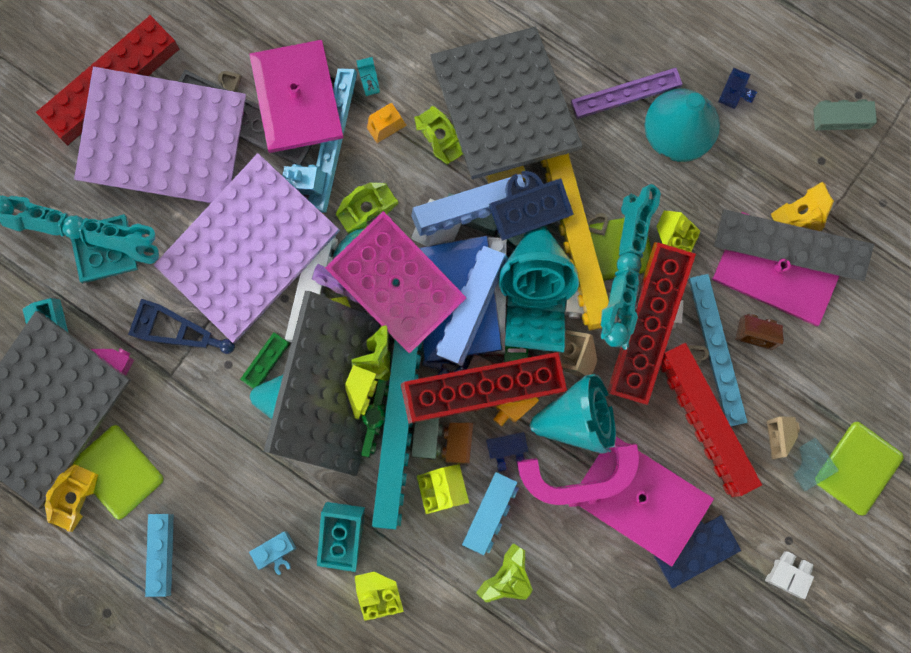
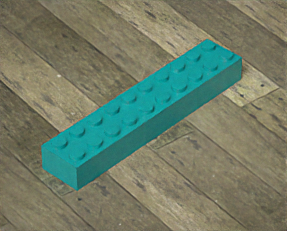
M396 340L394 342L372 527L396 530L397 526H401L402 514L398 513L399 506H403L404 493H401V486H406L407 473H403L404 466L408 467L409 453H405L406 447H410L412 434L408 433V427L413 426V423H408L401 384L405 381L418 379L415 369L419 370L421 355H417V350L422 349V342L411 353H408Z

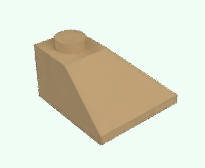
M565 330L564 352H559L563 371L580 377L593 374L597 363L593 335Z
M776 417L768 420L767 427L772 460L787 457L798 438L800 431L799 423L796 422L795 417Z

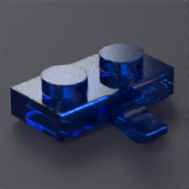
M733 67L718 102L733 109L736 108L740 97L752 103L757 92L745 87L751 74Z

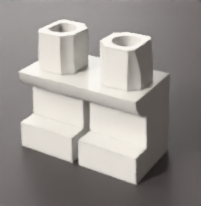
M784 551L780 560H775L774 567L771 573L767 575L765 581L798 598L805 599L814 578L811 575L813 564L801 560L799 567L796 568L792 566L796 556Z

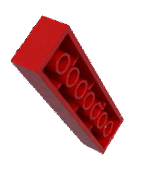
M149 15L36 111V113L68 146L82 134L93 67L150 76L180 49L167 31Z
M654 242L635 302V312L638 319L634 333L630 336L629 347L626 350L622 347L620 348L607 390L610 394L648 405L696 256L695 253Z
M686 342L665 352L659 369L667 375V383L671 390H675L679 406L684 407L688 423L690 425L693 424L697 440L702 442L705 447L704 453L706 457L712 460L715 474L721 477L724 482L723 489L726 494L731 497H739L762 486Z
M559 352L405 381L401 384L409 424L567 391Z

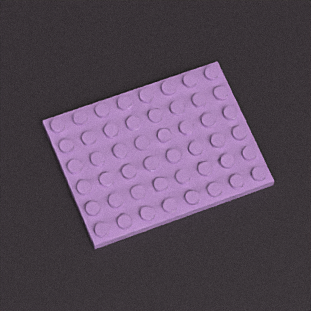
M93 67L74 180L212 203L233 178L246 94Z
M257 153L161 256L154 266L232 343H236L340 230Z

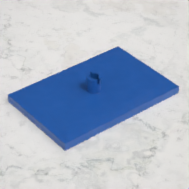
M487 236L419 249L461 291L468 283L469 271L471 268H474L477 262L475 259L478 251L482 250L483 246L489 248V241ZM495 291L467 356L503 350ZM452 313L423 340L425 362L446 360L437 355L438 351L436 349L439 341L443 340L445 336L444 330L447 323L452 320Z

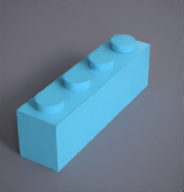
M495 472L462 543L463 546L482 555L485 552L490 553L494 544L491 539L494 534L498 535L502 526L499 523L502 515L506 517L510 509V505H507L510 497L514 499L519 489L516 487V481Z
M148 514L145 597H166L171 595L174 514Z

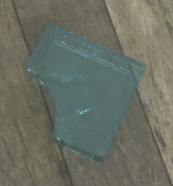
M816 437L798 448L801 453V465L793 476L804 492L839 471Z

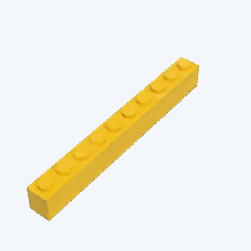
M569 153L542 160V167H546L547 171L545 173L546 183L562 179L574 214L560 220L559 232L561 236L564 235V251L569 254V258L578 272L579 295L577 299L579 307H583L584 314H582L583 323L588 326L589 331L602 328V310L608 306L609 300Z

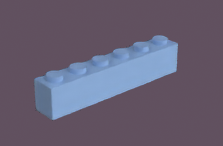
M521 174L517 175L518 185L524 187L525 183ZM511 177L413 207L411 217L419 236L425 234L429 236L438 230H448L457 224H467L473 219L489 216L492 213L489 204L506 198L505 188Z
M483 246L482 250L478 251L475 259L477 262L468 274V283L461 290L466 299L452 312V320L447 323L444 330L445 336L437 345L436 351H438L437 355L460 366L463 365L498 284L500 271L508 260L504 253Z

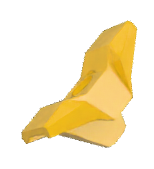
M821 182L808 189L804 197L792 204L785 203L772 212L771 215L773 220L777 222L822 231L825 228L834 200L830 196L826 184ZM808 208L805 214H799V212Z
M75 464L64 473H61L46 494L45 510L48 523L64 528L68 532H73L83 517L80 514V510L86 497L94 493L98 474ZM69 492L76 494L77 498L73 504L66 501V495Z

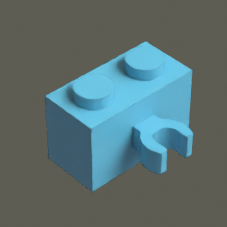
M293 164L292 167L284 166L282 176L302 195H322L326 173L320 170L319 166L308 165V167H303L297 164Z
M284 531L249 553L258 570L275 563V572L280 575L282 574L279 569L281 564H284L287 569L291 568L290 563L282 557L297 548L289 533Z

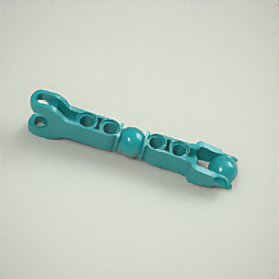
M653 184L643 187L639 197L631 193L623 199L621 212L624 214L625 220L619 247L620 257L617 261L618 271L615 272L616 277L612 283L608 306L602 310L601 339H604L611 347H622L624 350L629 347L630 336L634 333L638 319L635 312V302L639 286L638 277L640 276L639 272L642 266L640 258H643L642 253L646 247L651 218L660 203V190ZM650 191L652 192V199H649ZM616 314L621 319V323L614 322Z
M0 195V223L4 227L19 232L24 229H30L51 235L66 236L70 239L81 238L83 242L87 241L92 245L123 252L135 261L152 264L159 258L158 248L152 244L156 238L155 231L149 226L134 224L131 227H126L96 219H83L77 215L68 217L67 213L63 214L59 210L30 203V200L25 197H6ZM14 209L23 211L18 215H13ZM144 252L153 253V255L147 256Z

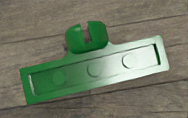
M384 380L378 381L374 402L368 406L365 415H362L363 423L367 426L362 457L370 458L371 454H375L377 443L374 442L375 435H379L381 426L385 422L386 414L384 411L386 405L383 404V399L388 397L389 385Z

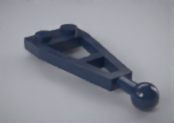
M141 299L128 333L131 337L147 342L207 348L208 345L220 348L224 354H231L235 349V344L229 339L221 341L212 338V333L160 304ZM159 311L181 323L176 338L151 336ZM188 327L204 335L202 342L184 340Z

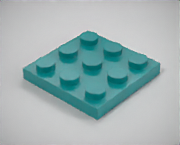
M125 214L100 220L129 227ZM81 238L71 239L78 276L82 284L139 270L137 261L123 252L92 245L87 241H81Z
M507 307L505 346L564 352L565 313Z

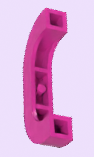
M635 443L615 446L617 463L615 470L609 477L599 481L560 487L551 486L542 479L537 458L517 461L523 484L534 497L548 504H568L569 507L580 506V502L588 501V504L599 503L600 499L615 496L627 488L637 472L639 454L637 444Z

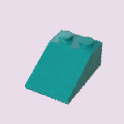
M332 502L325 503L321 511L317 566L356 572L365 507Z

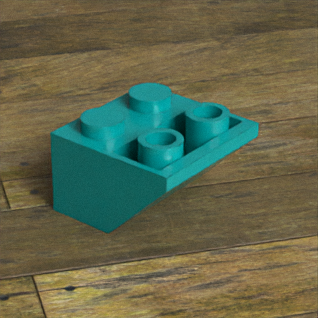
M48 298L31 303L23 308L26 324L35 311H40L68 332L60 299Z

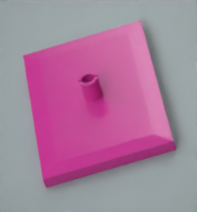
M322 40L249 54L269 153L343 139Z
M384 211L325 267L382 326H387L388 332L408 353H411L466 299L462 292ZM394 279L399 280L398 284L393 285L392 281Z
M725 249L712 280L818 327L839 276L791 265L788 260L783 263L785 259H781L778 262Z
M616 437L615 446L627 444ZM615 447L609 448L612 452L600 453L581 483L603 480L613 473L617 463ZM638 451V469L634 479L627 488L615 496L600 499L599 503L588 504V501L580 502L581 505L579 507L672 567L714 498ZM639 496H644L645 501L640 502Z

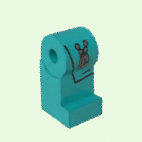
M373 57L356 60L365 96L380 93Z

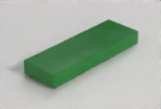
M273 332L240 380L251 388L261 385L290 343Z

